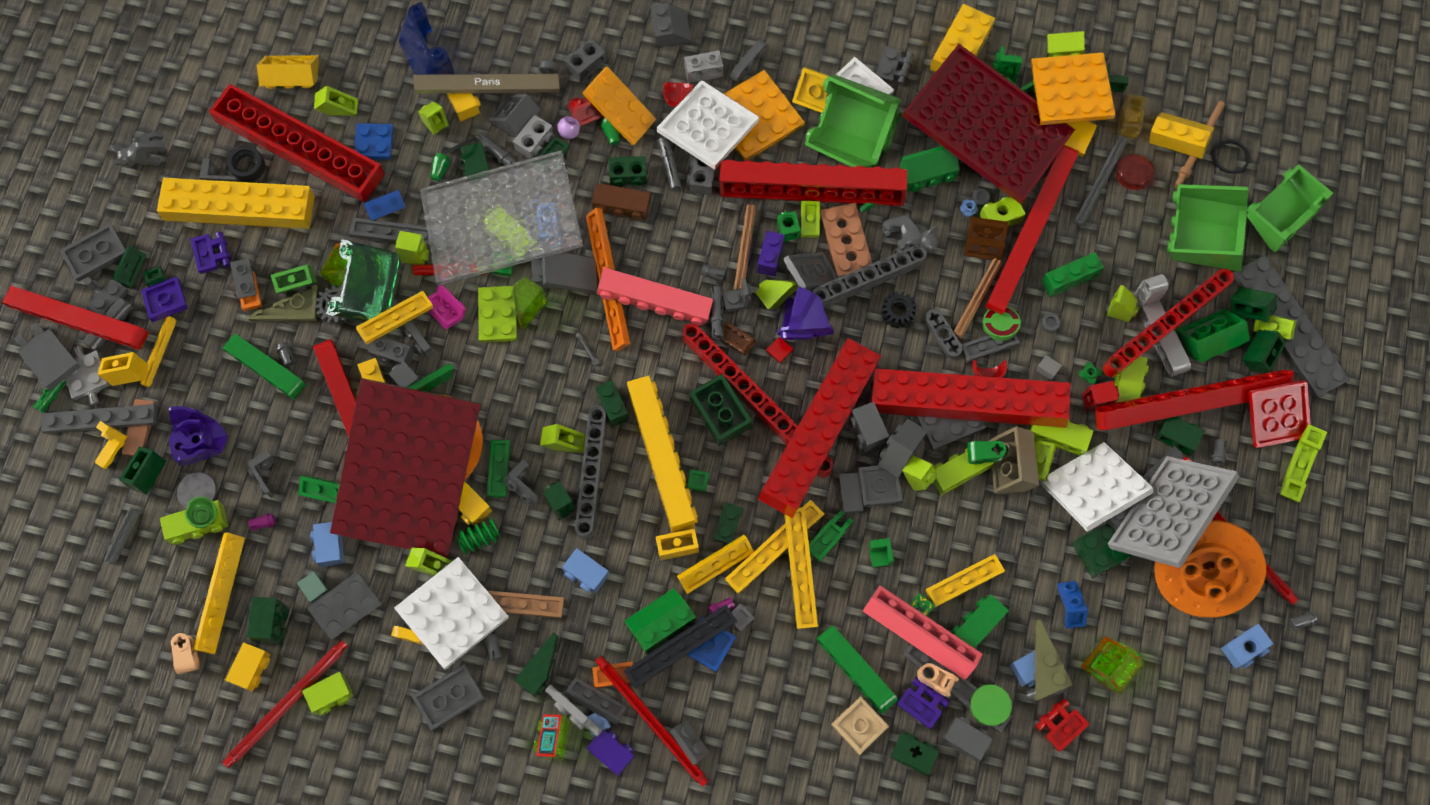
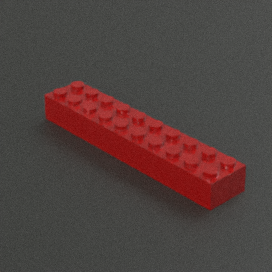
M232 84L227 86L209 110L216 123L364 203L385 175L381 164Z
M729 159L721 161L720 193L721 197L851 204L874 203L873 205L876 203V205L904 206L907 190V169L899 167L887 169L879 166L866 168L864 166H828L827 164L772 163L770 161L760 163L751 160L739 162Z
M847 338L764 485L758 500L791 518L794 517L877 366L881 355Z
M875 369L872 402L875 403L878 412L881 414L929 416L946 419L1067 428L1071 383Z

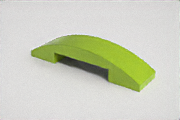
M1309 424L1307 425L1286 471L1280 492L1281 496L1298 503L1301 501L1307 485L1305 484L1316 454L1322 447L1327 434L1326 431Z

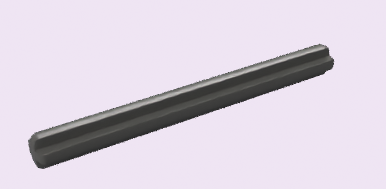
M1119 136L1074 221L1075 224L1079 226L1084 225L1128 142L1127 137Z

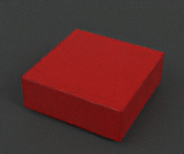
M780 337L766 349V352L778 363H781L793 351V348Z

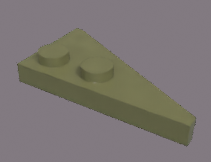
M318 285L311 286L312 289L301 294L298 292L290 298L282 299L263 311L260 309L249 315V320L251 322L316 321L317 310L315 305L318 303L315 299L319 296Z
M1041 619L1035 621L1034 628L1035 701L1072 686L1071 680Z

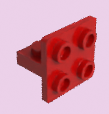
M576 97L569 101L570 104L566 105L572 117L579 122L580 126L604 117L586 97L582 99Z

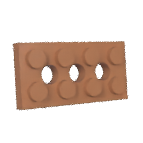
M852 203L820 210L821 222L838 278L872 264L856 204ZM844 221L847 226L840 228L837 226V222ZM847 237L851 239V243L844 244L841 239ZM853 254L855 255L856 259L854 261L847 260L846 255Z

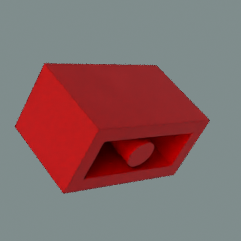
M1114 381L1091 385L1082 393L1086 412L1095 411V408L1098 406L1112 404L1118 400L1119 389L1114 385Z

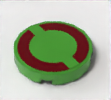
M1006 307L1003 315L988 309L984 314L982 322L985 333L999 341L1009 340L1017 335L1021 324L1020 316L1010 307Z

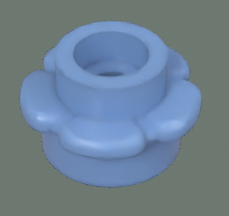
M964 200L960 206L962 214L966 217L976 214L978 212L977 203L974 200Z

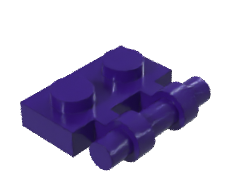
M216 232V238L212 240L209 234L190 239L197 269L200 274L219 269L217 262H223V267L231 266V255L227 251L226 245L228 243L223 232ZM219 247L220 253L215 254L214 248Z
M915 677L912 684L918 689L914 692L908 688L897 703V706L928 729H931L942 711L936 708L937 704L939 703L946 707L950 701ZM923 692L933 699L931 703L921 697Z

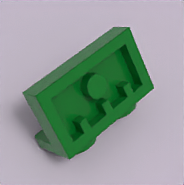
M1001 46L1000 51L995 54V62H993L992 68L1005 78L1009 77L1011 81L1016 82L1022 64V57L1004 55L1005 46Z

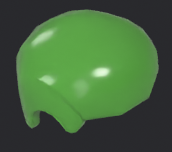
M196 497L188 502L185 516L188 523L195 528H206L215 521L217 508L209 498Z

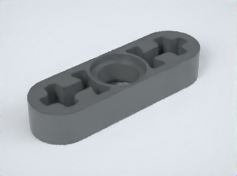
M759 39L734 67L730 78L739 83L766 52L768 44Z
M936 309L929 310L925 317L927 327L946 357L957 359L963 349L961 343L942 313ZM931 316L938 317L937 321H930ZM945 330L948 332L949 337L941 338L938 332ZM951 346L952 348H957L956 353L954 351H949Z

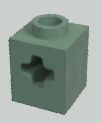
M314 571L297 583L311 603L329 592L322 579Z

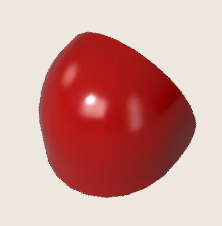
M666 82L663 85L665 101L668 105L677 107L695 86L682 82Z
M973 360L972 368L975 376L1002 378L1006 373L1007 363L1006 360H1003L997 367L984 369L977 367L976 360Z

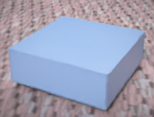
M595 712L588 716L590 721L593 720L604 731L611 727L607 719ZM589 730V732L591 733L592 737H593V738L596 737V735Z

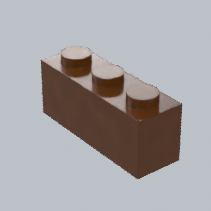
M596 183L592 207L593 209L596 207L601 208L603 214L610 213L617 217L626 216L634 220H647L651 204V193Z

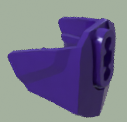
M799 287L795 299L791 297L787 299L783 324L777 331L782 340L814 339V337L834 334V328L829 325L821 297Z
M185 406L169 407L170 420L173 427V432L169 438L172 459L179 466L197 463L223 452L228 435L216 420L197 409Z

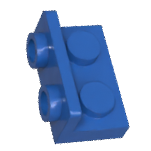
M399 190L368 201L364 203L370 220H374L404 208L405 204Z

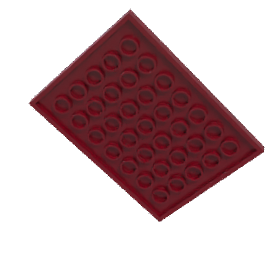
M961 44L956 46L901 115L1020 204H1022L1075 131L1067 123L1041 125L1037 101Z
M361 378L330 533L410 550L412 548H425L438 555L448 557L481 403Z

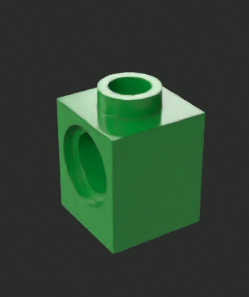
M785 211L777 215V226L779 233L785 235L784 242L800 239L801 229L796 212ZM790 223L792 226L786 227L784 224Z

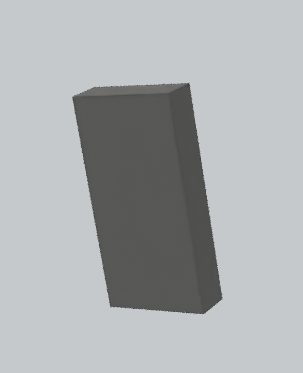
M859 473L839 474L844 514L863 512Z

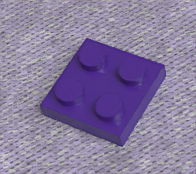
M178 277L141 290L151 322L188 309Z

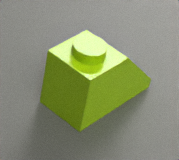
M329 86L315 93L314 110L329 116L357 115L358 98Z
M431 102L418 111L421 121L433 135L448 126L441 105Z
M767 279L759 285L760 288L755 293L768 310L777 309L799 287L796 281Z
M1120 285L1111 299L1107 316L1129 322L1138 313L1139 306H1136L1138 299L1125 286Z
M559 424L546 426L542 429L540 446L554 451L584 453L586 434Z
M914 455L902 470L911 488L915 491L927 489L934 482L937 475L931 463Z
M412 548L405 566L417 572L435 576L449 565L452 560L425 548Z

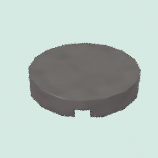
M201 472L192 473L180 482L177 488V498L180 504L187 509L188 502L196 497H207L215 501L218 487L215 481L207 474Z

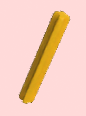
M168 316L164 320L147 362L148 366L144 380L140 381V384L150 387L177 322L173 317Z

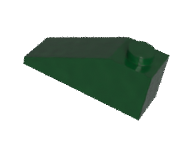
M554 632L515 678L516 683L535 698L537 695L541 696L548 687L546 684L549 681L559 639Z

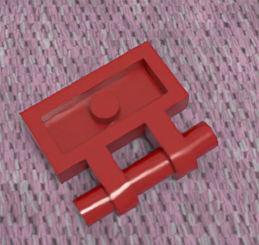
M1065 698L1059 703L1056 702L1052 706L1053 709L1047 715L1043 714L1039 718L1040 721L1035 725L1040 732L1045 727L1050 730L1045 738L1058 752H1061L1090 725L1076 709L1070 713L1065 710L1070 705ZM1060 715L1063 720L1058 725H1055L1052 721Z

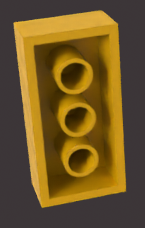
M963 4L935 53L930 70L936 72L958 44H961L975 56H978L993 28L995 18Z

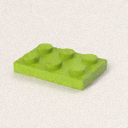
M516 286L478 288L480 343L517 341V315L514 296L517 302Z

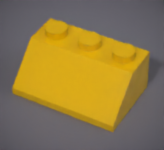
M319 55L265 56L256 65L259 86H265L267 89L276 88L277 86H283V88H294V86L311 88L318 78Z
M1161 112L1157 116L1151 130L1149 143L1202 159L1215 127Z

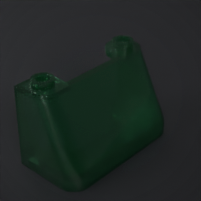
M342 239L339 253L343 259L348 260L341 297H333L329 301L326 315L364 323L390 309L400 258L398 253Z

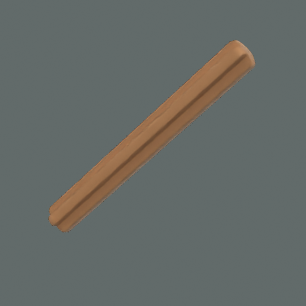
M749 204L746 206L734 284L735 290L741 289V279L746 278L756 214L755 205Z
M997 258L992 260L954 330L956 337L962 338L1002 265L1001 260Z

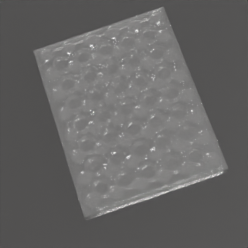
M562 150L420 189L434 274L438 286L584 247Z

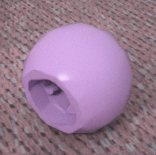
M566 116L559 121L557 130L561 137L573 139L580 132V124L575 118Z

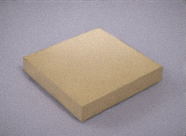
M861 696L831 724L859 755L889 727Z

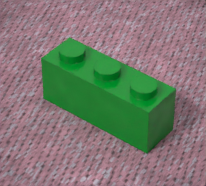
M1093 252L1045 273L1041 283L1051 298L1098 277L1104 266L1097 254Z
M991 594L988 598L983 596L976 604L978 606L977 610L974 613L970 610L963 618L965 623L961 627L956 625L951 631L952 634L973 648L985 638L1009 611Z

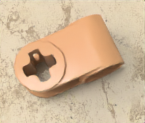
M183 633L174 635L171 640L173 665L177 674L200 668L197 651L193 650L195 640L193 637Z
M931 663L923 665L917 672L919 681L946 697L951 696L950 691L954 683L959 680L954 674ZM927 668L932 671L933 676L931 679L924 676V669Z

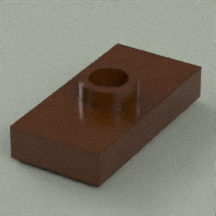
M727 321L723 325L724 339H721V342L745 356L756 343V340Z

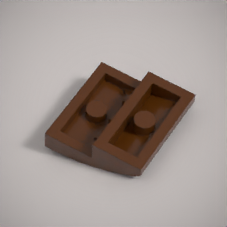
M971 217L964 256L991 260L997 258L1001 260L1008 222Z

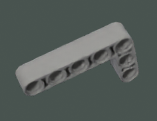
M1163 274L1143 280L1134 293V296L1138 299L1136 306H1139L1138 314L1145 328L1149 327L1166 313L1160 302V299L1168 290V282ZM1175 330L1155 345L1171 377L1191 370V363Z

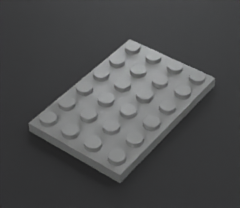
M1166 456L1149 482L1153 487V493L1133 505L1108 542V546L1116 551L1181 568L1239 479L1238 472Z

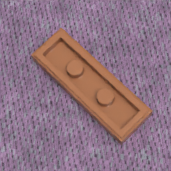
M135 399L133 406L156 405V403L149 400ZM151 425L128 427L127 438L122 450L124 456L133 457L139 446L146 447Z

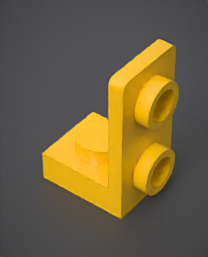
M100 421L96 428L102 431L101 436L108 439V442L95 460V463L107 469L114 461V457L119 449L123 447L127 436Z

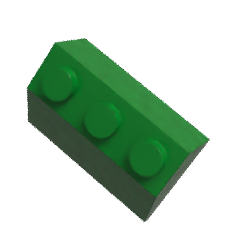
M943 146L904 156L900 164V168L907 169L906 192H916L927 186L934 187L944 181L951 182L957 178L959 172L958 157Z
M1225 308L1176 330L1188 354L1200 363L1250 341L1247 321Z
M673 588L624 622L645 654H648L696 622V616L681 595Z

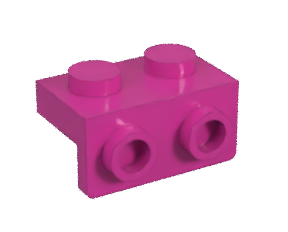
M442 284L439 285L436 293L428 297L433 304V309L428 312L445 329H448L463 320L466 308L462 302L452 295L450 290L446 289Z

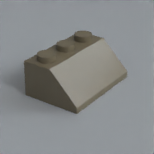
M1016 426L989 440L1001 441L1006 445V453L1000 462H993L994 464L992 465L995 494L1026 492L1039 486L1033 431ZM994 448L993 451L996 452V455H999L1000 452H997V449Z

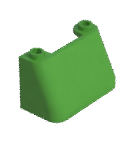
M1299 164L1294 169L1290 167L1284 173L1283 177L1285 179L1262 202L1257 204L1253 202L1246 210L1248 212L1246 216L1274 253L1314 217L1333 194L1332 191Z

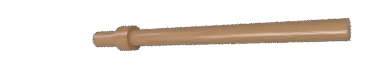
M1223 101L1218 102L1206 125L1214 127L1225 106ZM1190 155L1185 166L1181 167L1178 173L1179 177L1174 184L1175 188L1178 189V184L1183 185L1185 179L1189 178L1192 172L1191 168L1197 157Z

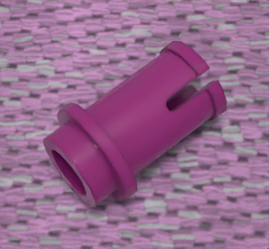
M269 512L265 513L264 516L248 520L249 527H252L251 531L264 527L272 528L276 524L274 514H269Z
M728 597V599L717 604L712 603L708 607L710 614L724 605H727L730 610H734L735 605L732 599Z

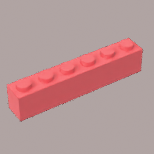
M605 267L596 292L603 299L618 300L619 303L624 305L632 304L641 310H653L656 314L670 315L676 320L691 321V323L697 326L705 325L708 321L713 301L712 298Z
M880 585L863 609L864 613L964 680L976 668L983 655Z

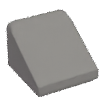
M1045 355L1036 371L1052 381L1062 365Z

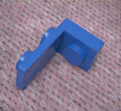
M1077 582L1058 583L1057 588L1065 607L1064 624L1066 629L1086 626L1088 609Z

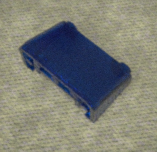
M422 1L412 5L407 12L398 40L414 75L454 74L446 50L442 47L429 49L426 44L428 42L427 34L433 31Z

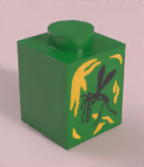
M918 593L910 606L927 616L935 604Z

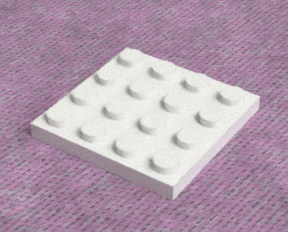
M701 80L657 127V132L715 170L721 161L730 154L759 122V117Z
M1105 442L1048 474L1046 482L1040 481L1041 485L1087 532L1153 493V487Z
M459 557L394 607L444 670L509 618Z

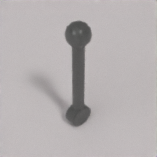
M577 332L576 338L581 341L592 359V365L598 366L599 360L594 357L583 339V334Z

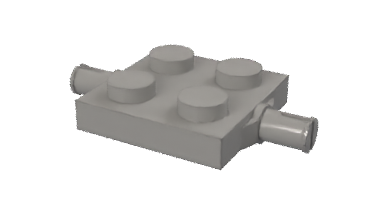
M82 346L74 347L75 360L81 367L65 378L71 398L78 400L82 397H89L91 406H96V404H99L97 393L111 386L98 375L102 360L101 353L96 350L84 355Z
M552 685L547 687L545 691L556 701L554 706L563 715H571L569 719L580 730L584 727L596 736L602 732V729L593 720L590 721L561 692L557 691Z

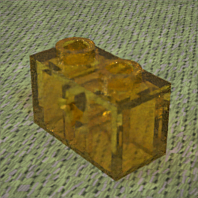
M1133 94L1127 95L1122 107L1119 136L1123 135L1127 138L1137 139L1143 126L1146 97Z

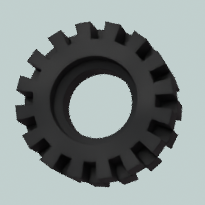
M897 291L894 295L891 293L889 297L885 298L881 313H883L882 318L886 319V324L891 323V327L897 325L896 328H900L901 325L904 328L907 324H911L917 310L914 298L910 299L911 295L907 294L905 296V292L898 294ZM895 304H901L906 308V313L902 316H897L892 312V307Z

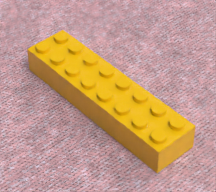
M163 178L157 212L164 221L310 229L315 195L310 186Z
M650 376L628 381L627 386L630 400L671 532L675 533L694 529L695 523L698 522L695 507L690 506L692 504L689 488L685 489L686 478L683 470L679 471L681 468L678 453L673 452L675 451V444L672 434H668L669 425L666 416H663L661 399H656L658 398L656 383L650 380Z

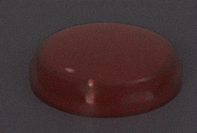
M1130 154L1119 160L1115 174L1122 186L1131 190H1141L1152 182L1154 168L1146 157L1139 154Z

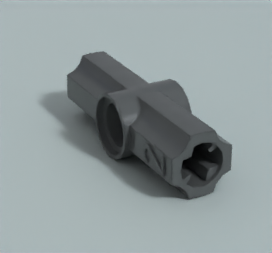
M118 298L106 313H101V315L123 321L133 307L123 299ZM88 334L82 342L92 350L98 351L107 339Z

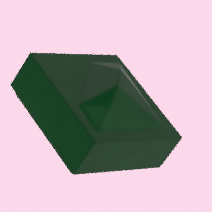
M161 266L143 273L147 287L166 281L165 273Z

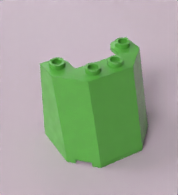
M838 75L828 76L823 83L824 92L829 94L825 101L826 106L820 115L819 126L808 130L805 145L850 167H876L882 152L886 153L889 150L901 118V111L898 110L901 103L900 99Z
M1178 184L1177 191L1173 192V203H1176V217L1172 216L1171 228H1174V233H1170V242H1168L1167 253H1171V260L1242 271L1249 187Z

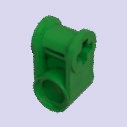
M972 441L967 443L969 464L1000 462L1006 453V445L1001 441ZM994 448L997 449V452H1000L999 455H996V452L993 451Z

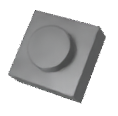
M741 603L732 611L737 620V623L733 626L740 633L755 619Z

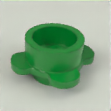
M1087 362L1085 368L1079 372V376L1089 384H1094L1096 378L1102 374L1101 369L1095 368L1091 362Z

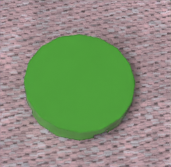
M984 685L973 693L970 710L973 717L979 723L987 726H997L1009 717L1012 710L1011 699L1003 688L996 685Z

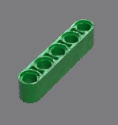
M235 333L222 348L233 358L293 400L306 387V383Z
M831 625L816 638L821 647L880 713L884 714L898 701L896 695L834 626Z

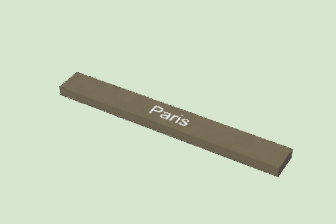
M558 74L413 75L414 94L550 93L560 91Z

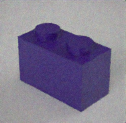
M766 231L758 261L757 273L776 276L784 245V234Z
M602 729V732L594 738L586 749L619 777L635 758L632 754L634 750L626 743L621 745L617 742L618 737L611 730L606 732Z

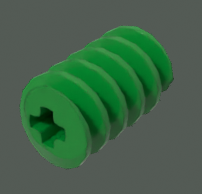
M489 518V525L482 521V528L474 524L475 531H472L470 527H467V534L460 530V537L457 536L464 555L468 554L467 548L474 552L475 545L482 549V542L487 546L490 545V539L494 543L497 542V536L500 537V534L492 518Z

